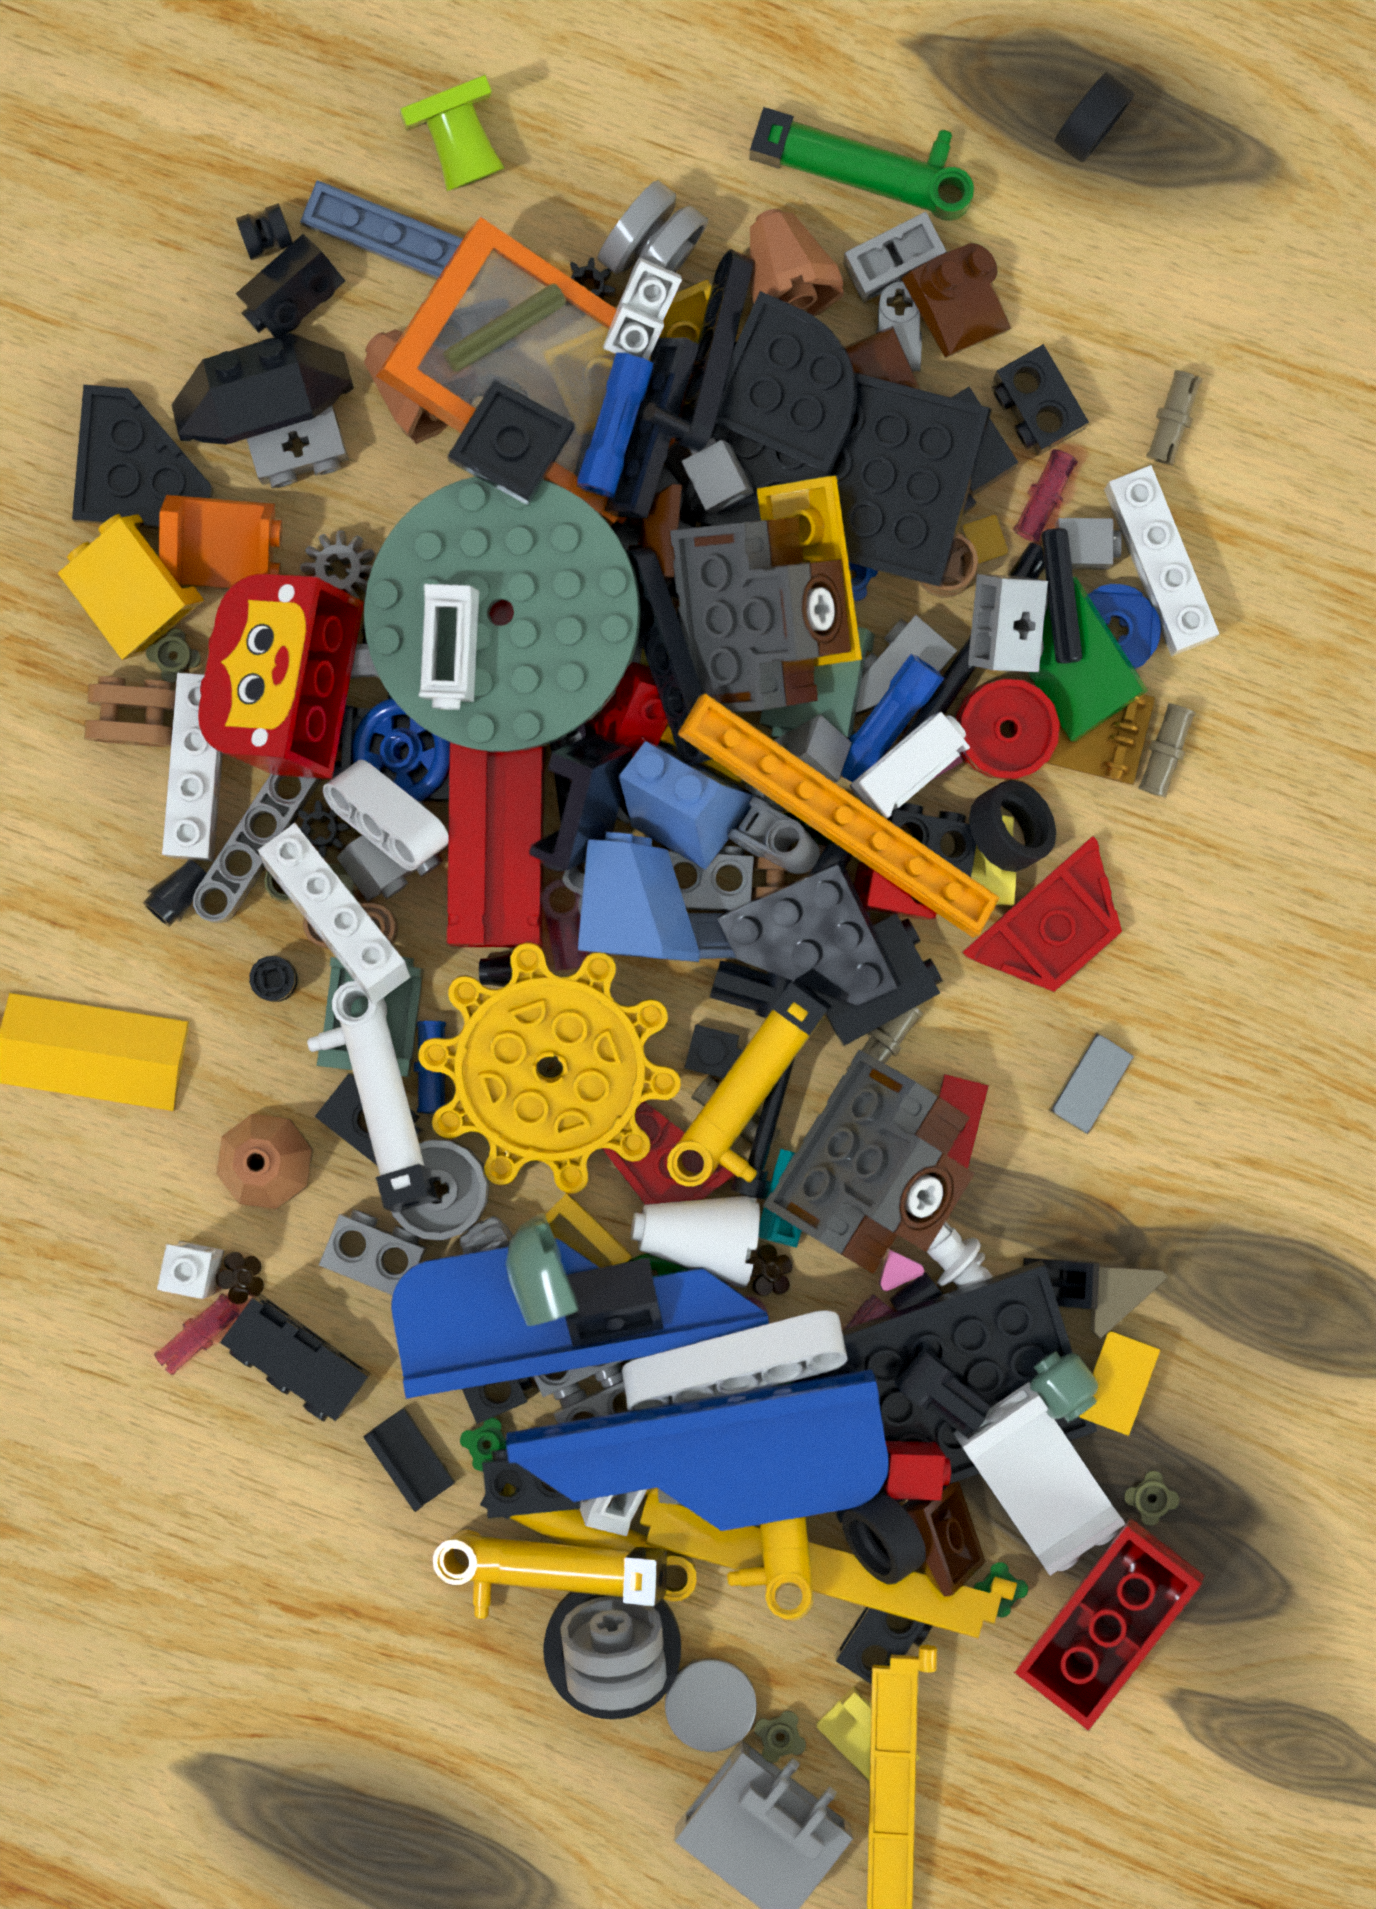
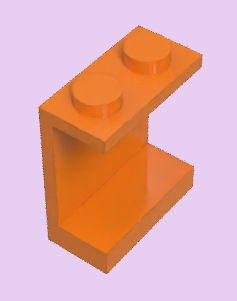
M166 495L160 509L159 559L180 587L181 584L231 588L235 583L250 575H281V563L273 561L274 547L280 548L283 523L282 520H275V504Z

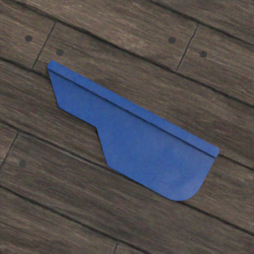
M555 1238L566 1275L600 1268L559 1238ZM509 1246L421 1262L410 1268L400 1278L395 1287L391 1304L406 1399L650 1356L769 1324L767 1310L757 1306L706 1269L699 1268L653 1276L663 1329L573 1347L565 1316L539 1325H526L508 1280L505 1264Z
M872 1369L506 1433L509 1463L516 1462L574 1502L658 1488L720 1531L858 1507L868 1502L879 1492L888 1473V1454L878 1400L879 1395Z

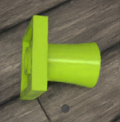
M486 75L400 108V116L406 131L427 123L442 167L446 192L471 184L505 169L492 148L473 106L475 103L490 98L492 94Z

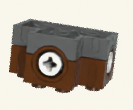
M799 517L670 531L671 545L674 547L675 555L673 563L676 591L679 593L680 607H678L680 626L703 694H707L731 712L767 710L818 701L817 685L814 684L813 671H815L814 658L851 652L842 560L804 563L803 551L799 540V533H801Z
M859 1049L851 1061L852 1064L847 1073L840 1079L827 1100V1105L823 1112L816 1118L803 1139V1144L799 1151L792 1157L779 1178L778 1185L773 1193H770L763 1206L874 1274L882 1261L881 1259L885 1256L897 1235L927 1253L975 1173L947 1156L959 1132L963 1130L970 1117L916 1081Z

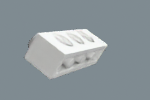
M1152 465L1110 481L1104 489L1147 598L1159 615L1161 633L1170 655L1174 656L1214 640L1219 635V631Z
M177 673L162 855L168 858L214 861L223 753L207 743L199 727L200 685L205 676L202 674Z
M295 823L258 849L265 868L373 1005L410 978L405 961Z

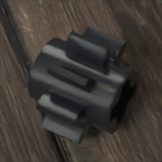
M594 258L589 259L587 266L580 268L573 261L570 263L571 272L573 273L571 279L580 285H584L586 279H593L594 287L597 289H592L590 292L602 300L604 296H615V288L604 285V282L612 275L611 270L604 269L599 272L595 268ZM566 301L565 306H570L571 304ZM580 311L581 317H585L586 314Z
M316 801L315 812L308 815L305 811H298L299 816L304 819L302 827H299V829L312 845L319 847V854L322 858L327 857V847L333 844L337 848H344L343 843L338 838L340 832L350 830V826L344 823L338 824L335 820L338 815L333 810L329 814L324 812L322 803ZM330 819L331 822L327 826L329 831L332 832L330 837L325 839L319 836L314 841L312 837L315 831L311 824L315 820L323 823Z

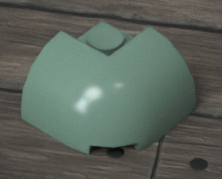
M545 1213L536 1215L522 1224L510 1240L505 1264L509 1284L528 1326L539 1325L578 1311V1302L561 1263V1253Z

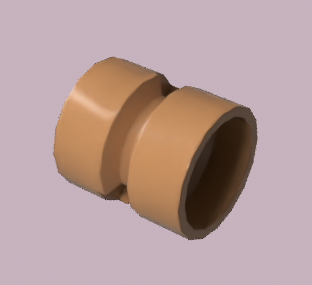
M957 533L943 587L920 582L922 588L931 595L940 598L955 597L964 592L972 582L978 567L977 551L972 542Z

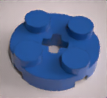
M1108 584L1098 587L1089 593L1088 596L1107 625H1109L1111 618H1118L1119 625L1127 627V635L1119 636L1118 643L1134 669L1142 667L1159 644L1161 624L1157 611L1141 592L1131 586Z

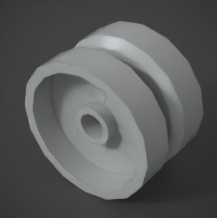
M656 180L638 196L620 218L601 247L597 256L598 261L613 273L618 274L628 270L640 257L676 273L687 260L704 233L708 224V218L691 205L677 210L671 216L676 206V193L659 180Z
M434 1139L419 1143L424 1166L430 1169L433 1182L440 1180L441 1184L446 1183L448 1192L442 1195V1198H438L437 1201L397 1213L392 1212V1215L406 1231L422 1239L445 1240L463 1234L480 1220L488 1204L490 1182L485 1175L484 1164L471 1149L455 1141Z
M605 1596L579 1604L565 1616L560 1629L565 1658L568 1692L578 1702L594 1709L613 1711L633 1708L649 1701L662 1690L667 1678L660 1614L652 1606L623 1603V1597Z

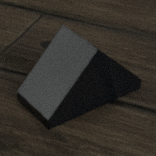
M1023 1258V1266L1040 1260L1046 1265L1059 1307L1098 1308L1100 1263L1083 1260Z

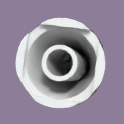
M738 1196L644 1205L642 1213H634L631 1240L638 1241V1250L690 1270L704 1268L724 1283L745 1288L753 1269V1264L745 1263V1260H749L751 1251L756 1250L758 1242L759 1203H755L757 1200L755 1197Z

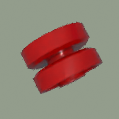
M1000 679L977 686L962 699L953 717L965 730L966 737L963 739L970 746L968 750L959 753L961 758L970 769L988 778L1017 779L1035 773L1050 760L1058 744L1060 722L1054 704L1040 688L1024 680ZM1006 720L1012 722L1009 730L1013 733V736L1010 738L1004 737L1000 733V725Z

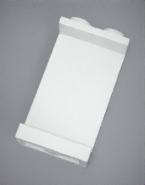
M1028 1382L991 1407L987 1412L985 1421L976 1431L969 1433L966 1437L958 1430L953 1434L1048 1574L1052 1575L1056 1571H1065L1074 1566L1080 1559V1555L1094 1545H1103L1112 1540L1118 1533V1529L1125 1525V1522L1112 1506L1055 1419L1048 1416L1046 1411L1049 1409L1039 1394L1030 1389V1382Z

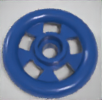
M390 698L375 705L360 721L352 743V762L354 764L358 760H365L380 772L385 765L389 770L397 773L393 782L419 802L433 794L445 780L450 770V742L432 733L435 747L425 751L420 733L427 730L412 718H410L409 729H394V716L406 713L393 698ZM375 733L385 736L380 745L379 755L370 752L371 741ZM407 743L409 753L405 759H402L400 757V748L403 744ZM423 763L428 772L420 781L415 783L409 773L416 770Z

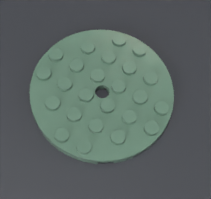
M475 476L457 481L430 494L402 517L389 533L378 552L367 583L364 623L366 640L376 672L393 700L410 718L434 735L457 745L488 752H515L545 746L560 740L587 720H591L604 708L616 693L617 686L622 680L628 665L630 666L638 642L641 605L635 571L626 549L609 523L584 500L565 488L544 480L530 504L526 505ZM424 584L472 586L479 590L474 702L460 701L459 710L432 708V700L419 697V692H421L425 610ZM501 600L509 601L514 609L512 620L503 626L495 625L489 616L492 606ZM456 607L439 608L436 681H454L458 608Z

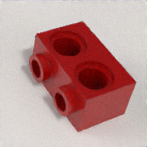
M632 661L617 686L616 693L602 709L595 727L597 734L634 748L633 758L645 741L658 745L668 721L650 667Z

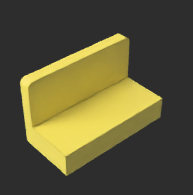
M853 1686L817 1722L816 1726L870 1780L871 1703ZM917 1751V1759H916V1761L920 1758V1757H919V1754H918V1751Z

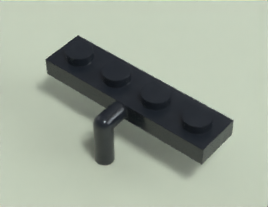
M658 338L649 361L654 363V368L644 400L638 410L614 498L608 497L604 510L616 517L648 518L650 508L655 499V491L661 471L668 455L671 438H685L691 433V424L679 417L699 347V344L688 338Z

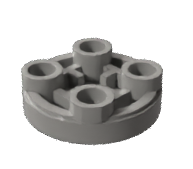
M704 1658L692 1660L678 1671L673 1684L666 1693L665 1712L670 1728L684 1744L699 1751L717 1752L736 1745L748 1734L756 1716L757 1704L753 1684L739 1667L722 1659Z

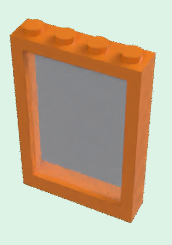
M480 216L464 236L376 377L460 433L464 430L494 379L575 423V429L544 480L563 487L580 497L594 508L610 526L616 521L622 524L626 520V517H616L604 511L608 497L586 492L577 487L578 476L586 450L590 447L606 395V384L616 355L603 349V345L617 309ZM550 284H556L561 289L566 298V304L562 308L459 372H454L448 366L443 356L447 348ZM671 438L669 448L674 443L675 438Z

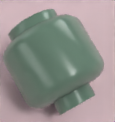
M1054 1351L1034 1365L1038 1374L1032 1379L1030 1389L1039 1394L1049 1409L1046 1413L1051 1418L1059 1419L1064 1417L1067 1422H1070L1097 1402L1094 1395L1099 1388L1098 1381L1078 1354L1070 1353L1060 1357L1057 1351Z

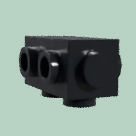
M302 234L243 286L236 295L247 307L241 314L258 333L266 329L273 337H278L295 330L303 318L320 303L327 301L333 296L335 290L345 282V279L325 254Z

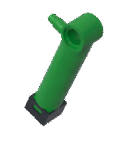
M763 107L750 147L749 160L778 169L780 165L797 169L931 211L934 216L941 220L952 221L959 219L966 214L971 205L974 194L972 178L966 171L960 168H944L952 139L951 132L947 130H940L926 163L795 122L792 115ZM944 185H954L959 188L963 197L956 203H946L939 197L938 190Z

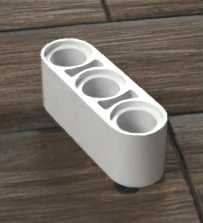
M358 760L323 787V794L330 808L406 870L412 871L448 845V833L441 821L365 760Z

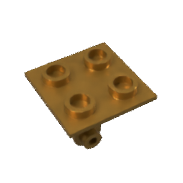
M1143 694L1078 741L1071 742L1062 726L1059 725L1058 744L1046 764L1134 785L1155 697Z

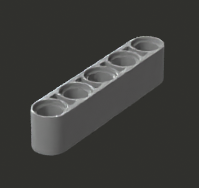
M270 774L195 891L193 906L196 913L202 919L213 923H224L237 913L265 869L258 849L294 824L299 816L298 811L303 810L322 779L298 777L301 782L300 793L293 799L285 800L278 793V785L286 776ZM262 814H272L277 822L275 832L267 838L256 836L253 829L256 818ZM238 852H247L252 859L250 871L243 876H234L229 869L231 857ZM222 890L227 897V906L222 913L211 915L205 908V898L211 891Z

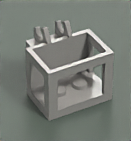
M741 1740L675 1825L674 1841L760 1909H800L853 1840L850 1823L827 1806L837 1794L834 1789L828 1787L818 1799L791 1778V1775L800 1765L798 1761L792 1758L781 1770L773 1763L766 1761L762 1754L744 1740Z

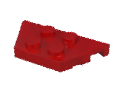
M1092 836L961 953L970 960L1050 992H1055L1122 932L1117 910L1114 908L1111 897L1112 892L1108 877L1105 875L1099 853V844L1095 837Z

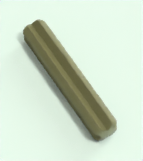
M550 284L447 348L443 353L445 361L454 372H459L562 308L566 304L564 294L556 284Z

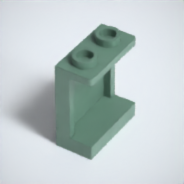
M857 627L862 660L815 666L813 674L814 684L817 685L818 701L762 710L760 724L773 729L772 737L779 738L820 714L847 739L857 733L853 730L865 655L866 652L872 653L875 635L866 628Z
M335 957L330 958L331 974L323 1032L341 1027L340 1021L332 1010V999L334 993L341 985L354 981ZM402 957L410 978L383 998L387 1004L386 1020L400 1074L404 1077H410L424 969L414 967V958ZM366 996L360 997L353 1002L351 1007L353 1018L360 1017L367 1011L368 999ZM346 1044L325 1051L319 1050L317 1066L353 1070Z

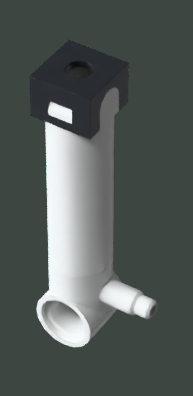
M350 981L341 985L334 993L332 999V1010L340 1021L341 1027L319 1033L318 1036L309 1038L307 1044L312 1052L325 1051L346 1044L380 1176L376 1177L382 1204L385 1209L397 1213L437 1201L438 1198L431 1171L424 1166L386 1020L387 1004L384 998L374 1005L368 999L367 1011L362 1016L353 1018L351 1015L353 1002L366 995L355 981Z

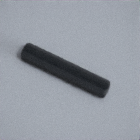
M1064 528L1047 529L1042 531L1041 540L1046 581H1048L1047 592L1055 660L1060 664L1075 663L1081 661L1082 650L1068 531Z

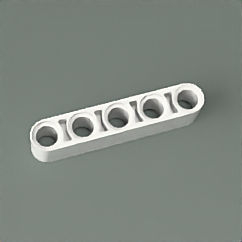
M817 1311L628 1362L622 1368L628 1411L775 1386L837 1369L846 1363L847 1355L840 1318L837 1313Z

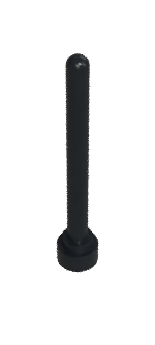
M795 1058L764 1101L748 1159L749 1165L757 1170L758 1174L752 1182H747L742 1177L734 1175L731 1190L760 1199H766L771 1181L767 1179L769 1171L765 1169Z

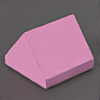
M888 1249L879 1285L883 1291L887 1292L924 1275V1268L921 1264Z

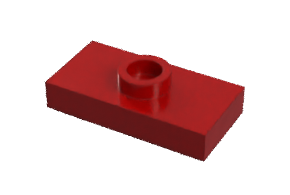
M944 1074L938 1097L970 1117L963 1130L959 1132L947 1156L968 1169L989 1085Z

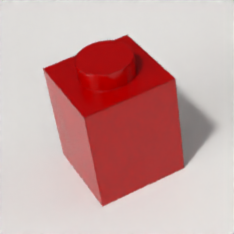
M885 1441L888 1454V1473L881 1487L883 1493L891 1496L893 1499L942 1500L943 1485H949L951 1464L950 1459L945 1458L936 1442Z

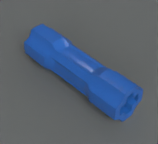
M619 352L615 355L606 384V395L577 480V487L586 492L603 497L614 498L638 410L644 400L654 368V363L647 359L628 353Z
M914 654L908 656L890 681L889 689L857 733L848 738L852 743L841 776L854 782L885 755L916 711L925 706L945 679L938 670Z

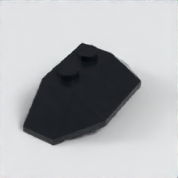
M288 333L202 359L171 406L181 441H191L194 439L203 443L227 445L313 419L333 405L342 394H347L353 390L354 385L344 352Z

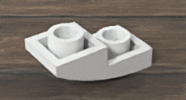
M639 257L612 320L603 349L615 354L619 352L628 353L649 360L664 327L663 320L682 281L681 275Z

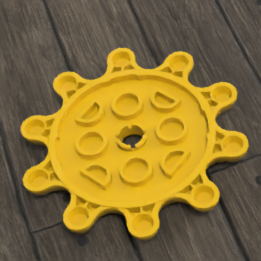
M522 943L513 949L511 954L512 978L504 987L489 989L483 986L477 979L466 975L457 977L449 985V1000L463 1015V1029L453 1038H430L422 1043L418 1051L419 1061L425 1069L448 1075L456 1086V1093L453 1099L435 1111L432 1125L434 1131L443 1138L452 1139L470 1131L478 1132L485 1136L489 1141L490 1153L485 1161L484 1171L488 1180L494 1184L505 1185L512 1182L517 1176L519 1169L525 1163L539 1160L550 1166L554 1174V1181L561 1191L575 1194L586 1187L588 1182L587 1159L595 1150L610 1148L616 1151L622 1158L633 1162L643 1159L648 1154L650 1139L635 1121L636 1108L640 1103L649 1099L669 1100L676 1096L681 1087L680 1077L673 1068L651 1063L644 1053L646 1040L652 1034L664 1028L667 1023L668 1012L663 1003L656 999H646L632 1006H624L617 1003L610 993V984L615 976L616 965L613 958L607 953L592 952L586 956L576 973L561 977L549 970L543 950L538 945ZM556 1056L563 1065L562 1072L553 1078L541 1075L537 1070V1062L545 1057Z

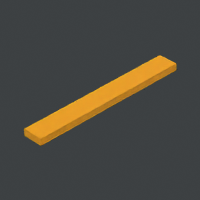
M707 694L699 696L677 735L972 938L981 934L1000 897Z

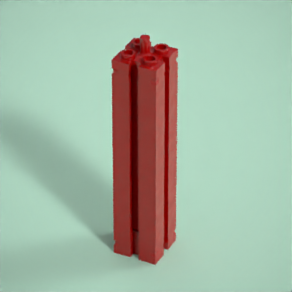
M506 600L496 602L492 606L491 612H489L492 622L497 626L508 624L514 615L512 604ZM450 742L447 944L451 947L516 948L522 943H534L543 948L544 865L542 860L529 855L531 844L544 838L545 746L515 752H488Z

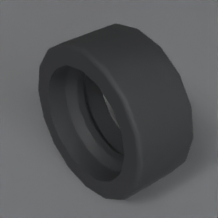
M1108 72L1104 73L1068 117L1054 142L1079 162H1084L1118 121L1133 99L1134 92Z
M1008 780L999 783L979 795L971 805L969 823L972 837L978 849L988 861L1002 870L1017 872L1048 856L1055 846L1057 831L1054 816L1042 796L1024 782ZM1001 806L1010 811L1018 820L1023 831L1025 846L1016 841L1008 832L1002 820Z
M878 1492L868 1502L858 1507L847 1509L844 1513L842 1528L847 1543L865 1570L877 1580L885 1584H897L921 1567L925 1561L926 1549L919 1529L906 1510L891 1496Z

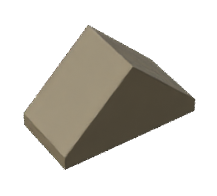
M1099 1266L1098 1308L1091 1309L1090 1330L1096 1337L1101 1339L1159 1287L1168 1276L1159 1269Z

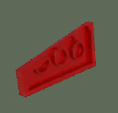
M645 1101L636 1108L635 1121L650 1139V1150L646 1157L639 1161H627L616 1151L610 1148H602L645 1205L703 1200L734 1176L732 1172L719 1164L715 1172L702 1184L693 1187L677 1183L670 1176L667 1161L671 1150L677 1145L685 1132ZM695 1150L684 1151L682 1155L683 1166L692 1173L701 1172L704 1167V1160L700 1153Z

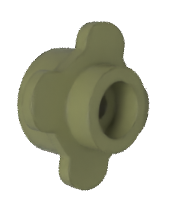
M171 629L167 633V637L162 638L157 644L150 645L146 651L148 660L155 662L161 669L162 679L171 683L177 682V673H182L189 667H197L201 660L200 653L190 648L185 641V633L180 629ZM177 652V659L171 660L169 658L170 653Z
M1157 1471L1147 1472L1144 1476V1481L1136 1487H1129L1124 1495L1126 1503L1135 1506L1141 1514V1521L1148 1526L1156 1525L1159 1522V1517L1166 1514L1169 1509L1177 1508L1179 1504L1178 1494L1175 1491H1170L1165 1486L1162 1474ZM1150 1494L1156 1496L1155 1502L1151 1503L1148 1501Z
M784 1711L781 1716H776L769 1720L761 1718L755 1724V1733L762 1739L764 1746L762 1756L766 1761L775 1763L781 1756L790 1753L800 1755L804 1752L806 1742L804 1738L799 1736L797 1730L798 1717L794 1712ZM777 1733H783L785 1735L784 1740L778 1741L776 1739Z

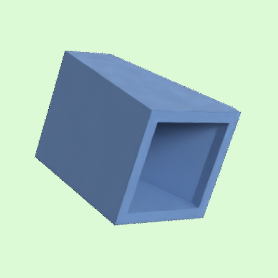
M645 741L619 775L631 827L705 870L728 841L730 831L737 829L751 809L749 802L752 797H755L750 792L699 763L692 765L685 763L678 752Z
M606 832L605 841L588 839L578 950L623 956L699 962V948L668 849L652 847V838L625 833Z

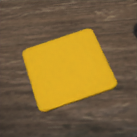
M996 515L963 525L965 537L972 542L977 551L978 564L1008 554V548Z

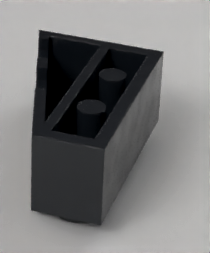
M262 1294L252 1297L220 1341L223 1346L230 1350L229 1353L249 1368L254 1366L268 1375L266 1380L286 1395L291 1391L306 1402L303 1404V1407L323 1422L328 1417L334 1421L338 1420L371 1375L363 1367Z

